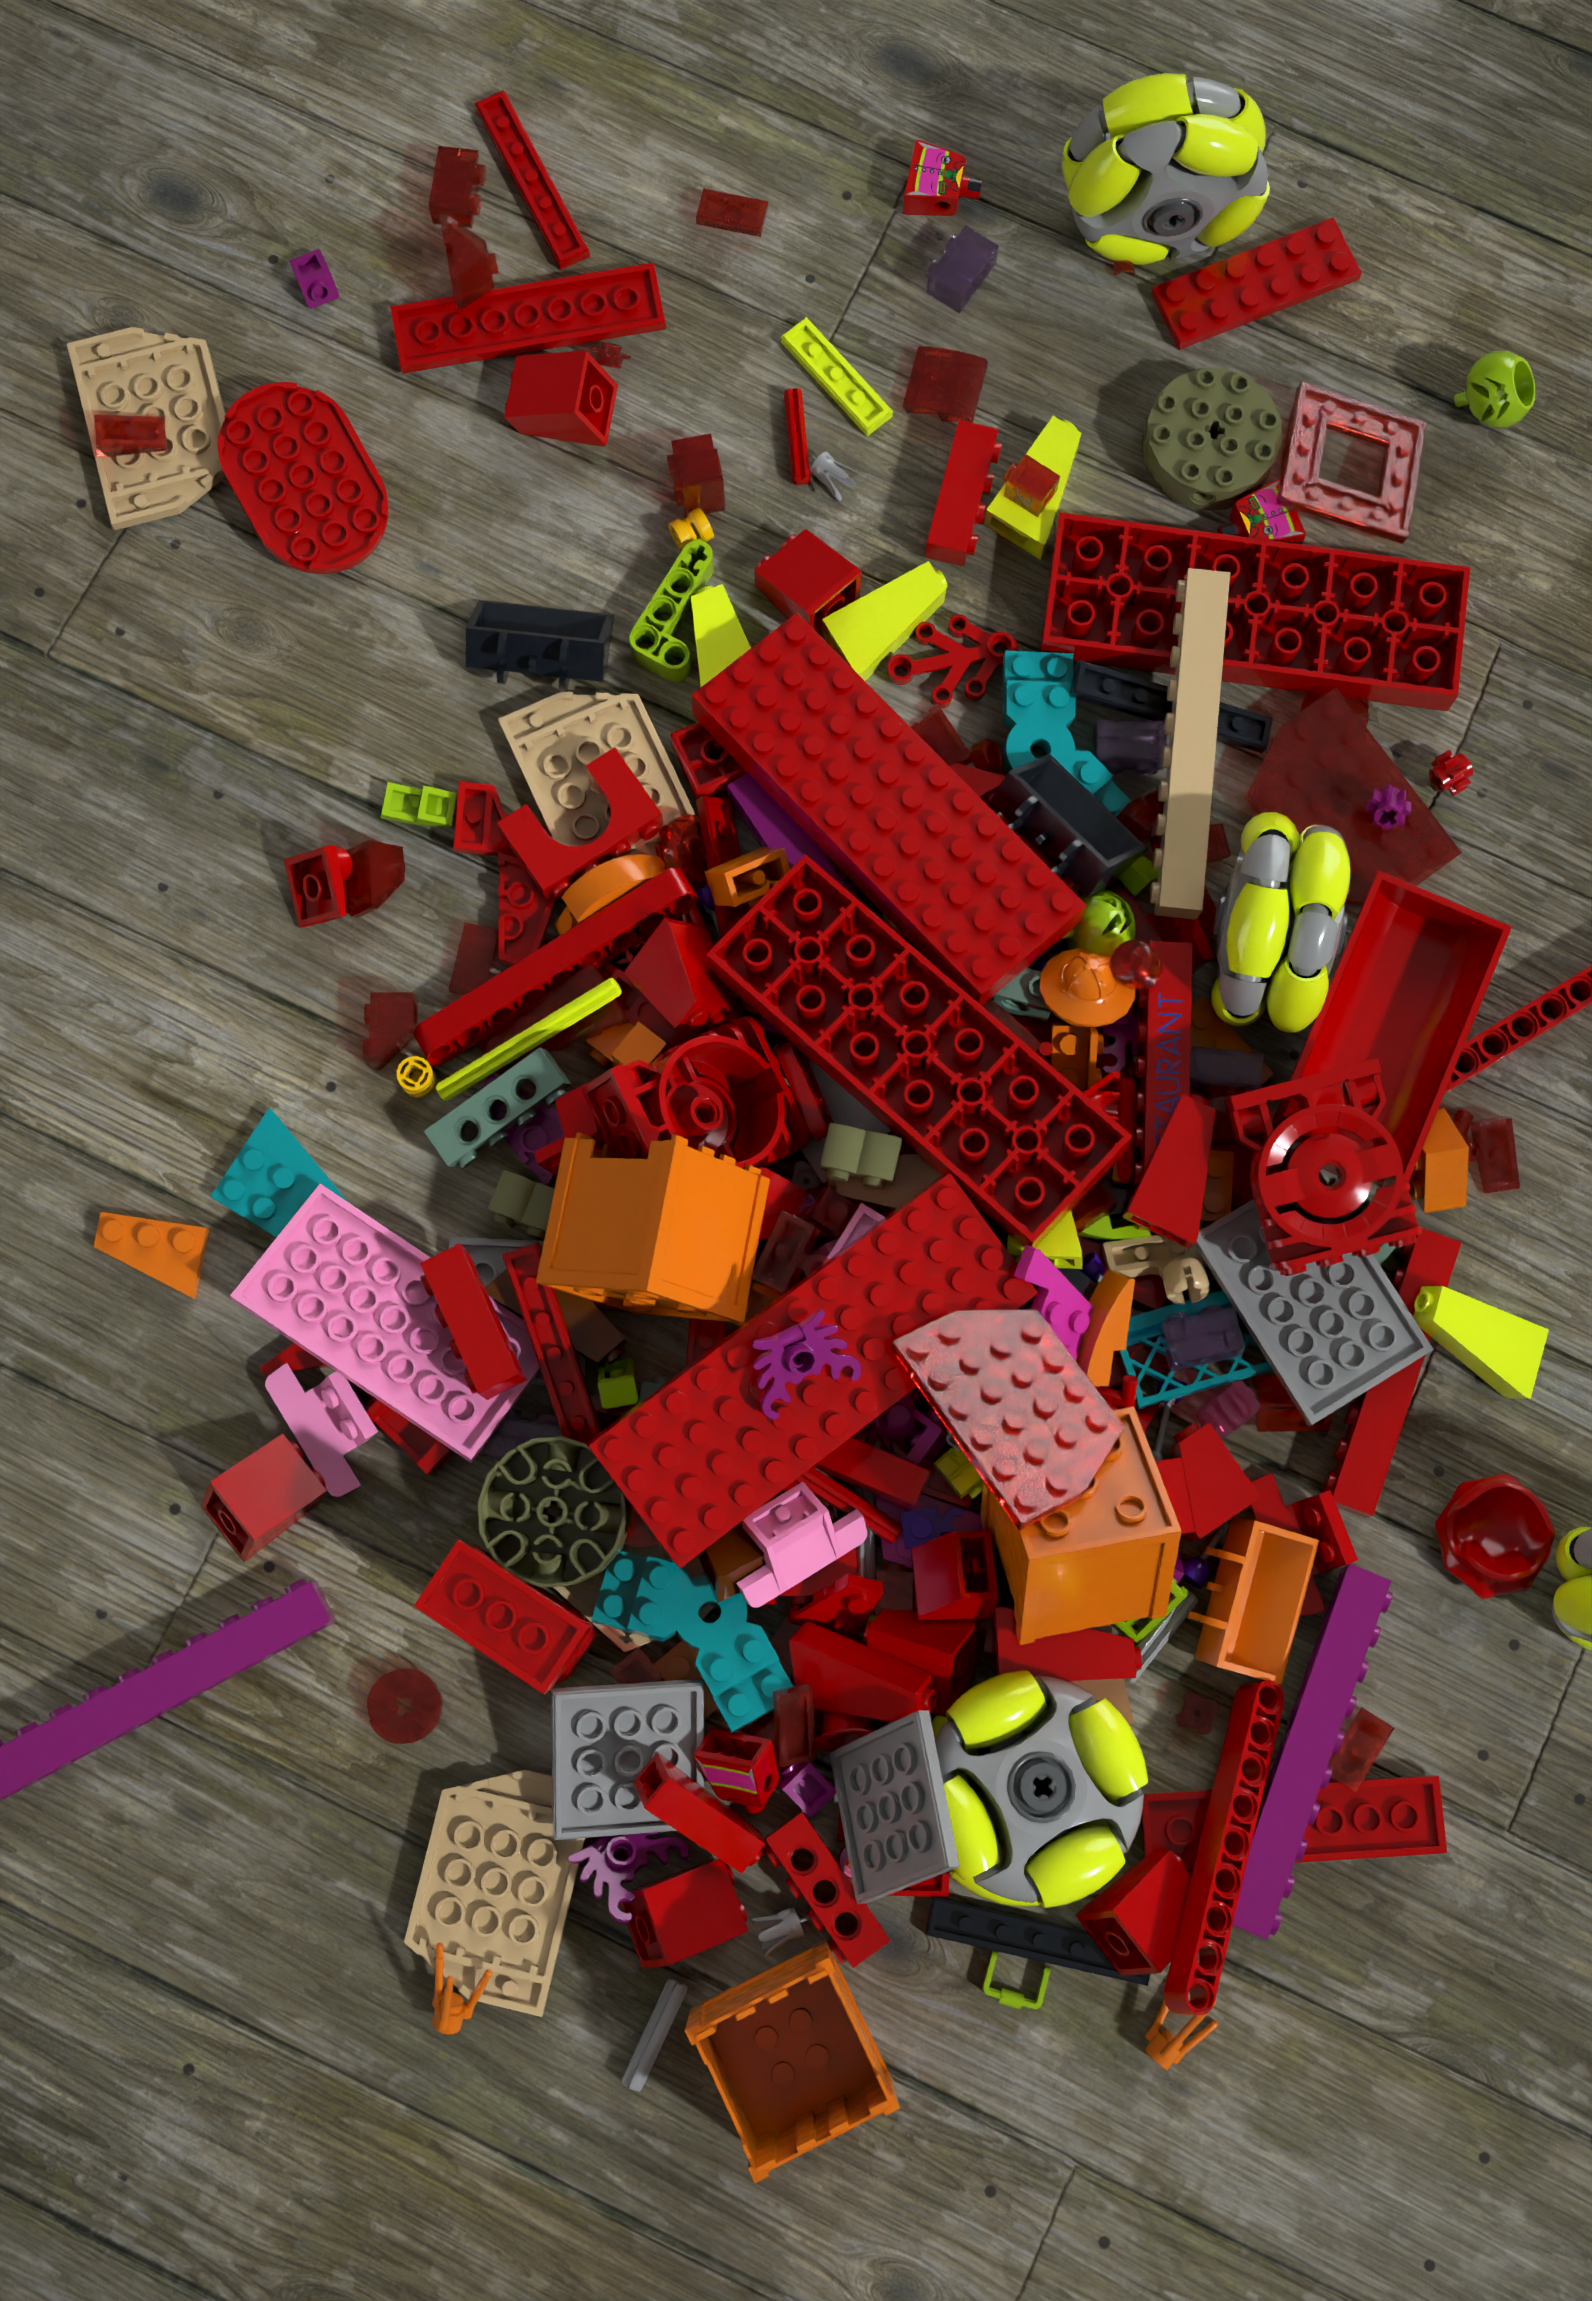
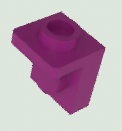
M320 248L289 260L310 309L339 298L337 287Z
M916 1408L912 1415L927 1428L925 1431H920L914 1437L910 1444L911 1451L906 1458L915 1465L930 1469L948 1444L946 1441L948 1434L946 1424L948 1419L932 1408L929 1411Z
M799 1750L785 1757L777 1767L779 1773L778 1785L809 1818L836 1793L832 1785Z

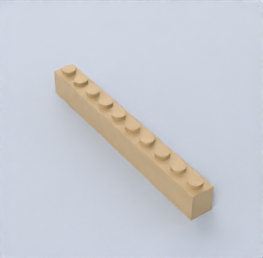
M1188 568L1184 580H1178L1175 600L1181 602L1180 613H1175L1173 634L1178 635V645L1172 647L1170 656V667L1176 668L1175 680H1169L1167 701H1173L1172 713L1166 714L1164 734H1170L1169 747L1164 746L1161 759V767L1167 768L1166 780H1161L1158 794V801L1164 802L1163 814H1158L1155 829V835L1161 836L1160 848H1155L1152 864V868L1158 870L1157 882H1152L1149 900L1151 904H1155L1154 915L1197 920L1203 909L1230 572Z

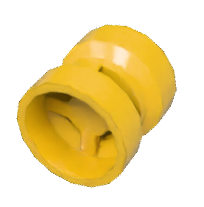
M699 507L689 512L687 518L683 520L676 519L668 523L670 533L680 551L693 540L707 542L714 538L712 527Z
M410 1056L404 1059L398 1066L397 1079L409 1096L424 1098L434 1091L437 1077L430 1064L424 1058Z

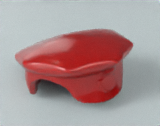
M1498 1474L1459 1484L1435 1523L1444 1568L1482 1599L1528 1590L1547 1562L1555 1538V1531L1544 1504L1533 1492L1514 1477L1507 1474Z

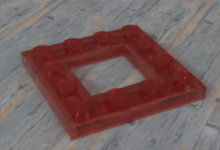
M1301 382L1296 388L1276 504L1403 544L1409 537L1426 422ZM1327 429L1385 448L1377 497L1318 478Z

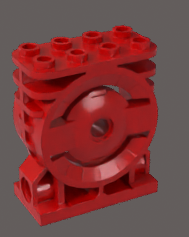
M750 1016L741 1017L733 1023H726L715 1030H709L694 1039L682 1042L660 1055L652 1065L638 1059L626 1065L621 1064L613 1067L581 1089L613 1158L648 1159L651 1141L671 1140L672 1135H678L688 1139V1147L698 1150L699 1146H705L715 1150V1158L719 1159L720 1154L727 1155L736 1159L735 1166L745 1169L746 1165L756 1168L767 1166L806 1147L809 1143L810 1132L795 1103L791 1088L787 1086L779 1069L778 1059L768 1046L761 1024ZM695 1111L701 1115L702 1122L696 1117ZM733 1137H734L733 1143H732V1145H731V1147H730L729 1144H730V1142L732 1141V1139H733Z
M1378 1058L1223 1099L1226 1112L1230 1115L1236 1141L1254 1151L1249 1175L1253 1200L1259 1217L1258 1223L1262 1228L1265 1239L1264 1245L1270 1257L1271 1270L1279 1271L1280 1275L1290 1276L1307 1271L1305 1264L1316 1262V1266L1321 1265V1267L1337 1264L1344 1261L1343 1254L1351 1252L1352 1256L1358 1257L1381 1252L1379 1245L1388 1243L1389 1247L1395 1246V1248L1417 1242L1416 1235L1423 1233L1421 1225H1418L1415 1212L1417 1210L1410 1198L1409 1190L1411 1188L1404 1176L1399 1149L1387 1129L1377 1121L1378 1116L1387 1103L1379 1075L1382 1070ZM1337 1084L1340 1085L1345 1105L1314 1104L1312 1096L1316 1090ZM1288 1097L1297 1100L1300 1110L1284 1116L1272 1125L1267 1103ZM1373 1106L1369 1114L1363 1112V1108ZM1316 1128H1342L1354 1133L1363 1141L1372 1139L1376 1145L1375 1147L1363 1149L1357 1142L1344 1135L1335 1133L1315 1135L1304 1140L1294 1149L1288 1159L1286 1170L1266 1175V1167L1282 1163L1287 1150L1293 1142L1304 1133ZM1259 1135L1262 1138L1259 1144L1248 1139ZM1325 1165L1332 1166L1337 1172L1336 1182L1329 1187L1321 1183L1319 1179V1172ZM1384 1179L1383 1187L1376 1189L1373 1199L1364 1211L1343 1223H1316L1306 1219L1295 1210L1279 1214L1275 1209L1277 1206L1295 1202L1301 1209L1314 1216L1323 1218L1341 1217L1353 1212L1365 1201L1370 1192L1372 1181Z
M460 1539L457 1540L414 1604L415 1608L544 1695L548 1690L551 1691L555 1684L566 1681L572 1675L595 1638L593 1624L585 1616L545 1589L522 1581L498 1564L491 1554L475 1545L470 1547Z

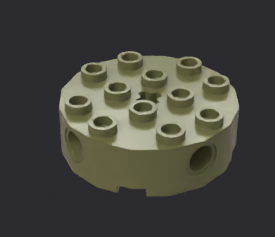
M1198 368L1174 378L1156 396L1142 436L1143 462L1149 474H1152L1154 480L1163 487L1162 491L1174 502L1196 510H1226L1233 507L1236 501L1260 489L1266 483L1282 443L1281 416L1270 394L1252 378L1226 368Z
M562 1436L534 1438L507 1452L487 1474L477 1503L479 1533L493 1559L522 1581L541 1588L576 1585L604 1571L623 1548L631 1524V1506L629 1501L585 1443ZM557 1501L558 1508L563 1509V1515L557 1517L555 1522H553L554 1518L552 1515L547 1514L548 1507H554Z

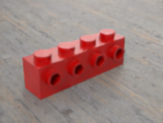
M963 420L958 421L926 543L925 558L964 567L967 555L974 556L978 541V535L973 534L975 524L982 525L986 510V504L981 503L983 493L990 494L994 474L989 473L991 463L998 464L1002 443L996 442L997 428Z
M459 1243L421 1262V1267L425 1273L420 1276L421 1282L429 1296L434 1295L439 1307L434 1309L436 1316L444 1329L449 1327L453 1339L449 1341V1345L458 1361L463 1359L468 1372L463 1375L470 1391L473 1394L478 1392L480 1396L488 1400L526 1381L527 1379L469 1251Z

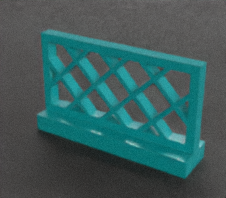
M1223 1290L1208 1294L1201 1301L1194 1304L1191 1303V1300H1187L1185 1305L1173 1304L1130 1317L1126 1347L1140 1343L1152 1349L1144 1365L1132 1360L1129 1357L1127 1348L1126 1350H1118L1126 1375L1136 1376L1134 1368L1141 1371L1137 1377L1138 1384L1135 1400L1138 1410L1273 1371L1268 1361L1254 1366L1241 1359L1248 1344L1259 1347L1250 1333L1247 1335L1229 1326L1233 1316L1238 1314ZM1227 1318L1225 1323L1219 1321L1220 1319ZM1208 1323L1221 1329L1214 1345L1194 1336L1200 1325ZM1193 1328L1190 1333L1184 1331L1186 1329ZM1225 1332L1245 1341L1237 1357L1218 1348ZM1174 1333L1186 1339L1179 1355L1160 1346L1165 1335ZM1158 1338L1156 1343L1149 1341L1151 1339ZM1190 1342L1210 1351L1202 1367L1183 1358ZM1156 1352L1175 1361L1168 1377L1148 1368ZM1213 1354L1233 1363L1229 1373L1219 1376L1206 1369ZM1179 1363L1199 1373L1193 1384L1184 1386L1172 1380ZM1237 1365L1240 1366V1367H1242V1368H1244V1369L1235 1371ZM1144 1374L1164 1383L1158 1394L1143 1397L1139 1384ZM1203 1375L1210 1378L1200 1381ZM1168 1385L1175 1388L1169 1391H1165Z

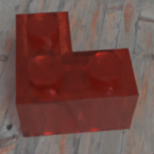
M711 433L671 441L672 454L666 455L670 476L672 475L676 506H683L685 518L688 517L689 512L698 507L704 514L724 511V479L717 448L714 449Z

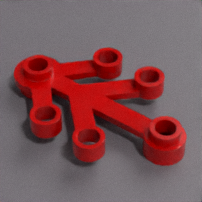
M956 614L949 620V634L954 638L966 636L980 645L967 648L937 631L932 623L922 622L918 624L915 630L916 641L923 646L932 644L946 652V654L915 661L905 654H897L888 662L887 676L892 683L905 685L913 679V676L951 668L941 685L933 689L931 698L934 706L946 708L951 704L953 691L970 664L985 660L976 677L970 678L965 686L966 697L972 701H978L984 697L986 684L997 666L1003 665V654L996 653L994 648L1002 646L1006 651H1017L1016 640L1006 632H995L990 635L969 623L964 615ZM956 622H960L964 625L965 628L962 630H956L953 628L952 625ZM922 630H928L931 632L932 635L928 638H924L919 634V632ZM902 668L907 672V674L903 677H899L894 673V671L896 669ZM972 685H978L981 688V691L979 693H973L970 691L969 687ZM943 692L948 695V699L941 701L937 699L936 695Z

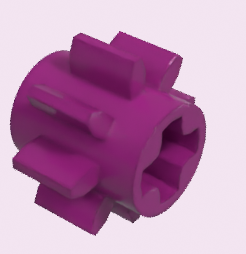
M1391 784L1380 791L1374 789L1372 800L1367 801L1366 813L1372 814L1371 824H1377L1386 830L1398 824L1404 826L1405 816L1411 814L1412 802L1405 801L1406 790L1400 791L1392 787Z

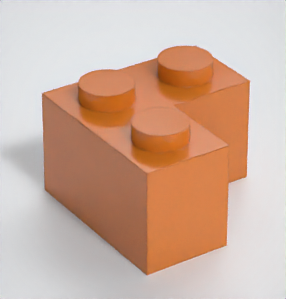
M762 847L704 872L715 905L736 907L748 902L751 909L790 870L784 848Z
M614 1009L610 1011L586 1040L588 1049L591 1051L588 1054L589 1057L603 1068L607 1065L612 1068L621 1064L626 1065L638 1059L652 1065L660 1055L668 1050L667 1043L639 1021L636 1025L632 1024Z
M1445 1108L1438 1109L1413 1170V1179L1409 1180L1410 1196L1412 1200H1417L1424 1213L1464 1207L1467 1202L1469 1147Z

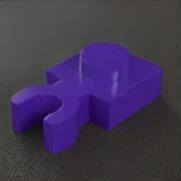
M937 1507L900 1512L905 1550L941 1536V1533L967 1531L966 1529L955 1530L950 1524L952 1517L964 1515V1511L962 1509H952L944 1517H938Z

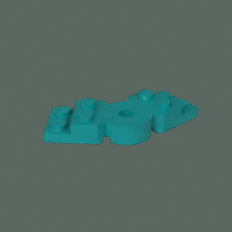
M1005 650L1003 654L1002 722L1009 729H1012L1002 749V762L1006 773L1008 774L1009 771L1038 759L1032 755L1030 748L1040 747L1045 751L1046 755L1051 754L1120 820L1135 804L1111 780L1113 775L1090 751L1075 750L1073 737L1067 729L1075 718L1076 698L1070 697L1073 679V653Z
M620 1551L607 1566L591 1619L592 1623L660 1642H665L678 1635L687 1646L699 1651L695 1668L731 1733L736 1732L798 1695L762 1627L746 1622L747 1605L741 1592L725 1601L717 1602L706 1574L691 1579L684 1566L679 1569L673 1562L651 1556L646 1558ZM706 1605L715 1606L720 1611L719 1619L713 1623L704 1622L699 1617L701 1608Z

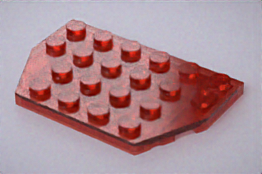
M1336 687L1279 728L1265 759L1257 771L1258 773L1244 797L1257 815L1263 812H1277L1287 816L1295 824L1299 835L1307 827L1313 825L1329 826L1341 834L1350 860V884L1345 905L1364 902L1378 870L1418 886L1462 853ZM1391 784L1392 787L1400 791L1406 790L1405 801L1412 802L1411 814L1405 816L1404 826L1398 824L1386 830L1377 824H1371L1372 814L1366 813L1367 801L1372 800L1374 789L1380 791Z
M1037 1309L955 1310L892 1342L890 1348L1019 1531L1082 1498L1124 1429V1425Z

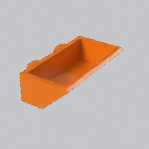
M1233 1516L1229 1524L1223 1550L1208 1546L1204 1550L1205 1554L1221 1559L1214 1583H1207L1206 1589L1212 1590L1206 1615L1188 1611V1619L1203 1623L1194 1659L1262 1680L1275 1681L1277 1684L1282 1685L1319 1540L1255 1520Z

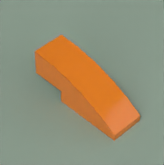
M1108 1270L1095 1288L1088 1301L1094 1307V1311L1084 1334L1076 1362L1073 1365L1070 1376L1067 1377L1068 1379L1083 1387L1109 1386L1113 1352L1126 1350L1135 1285L1134 1278L1116 1270Z

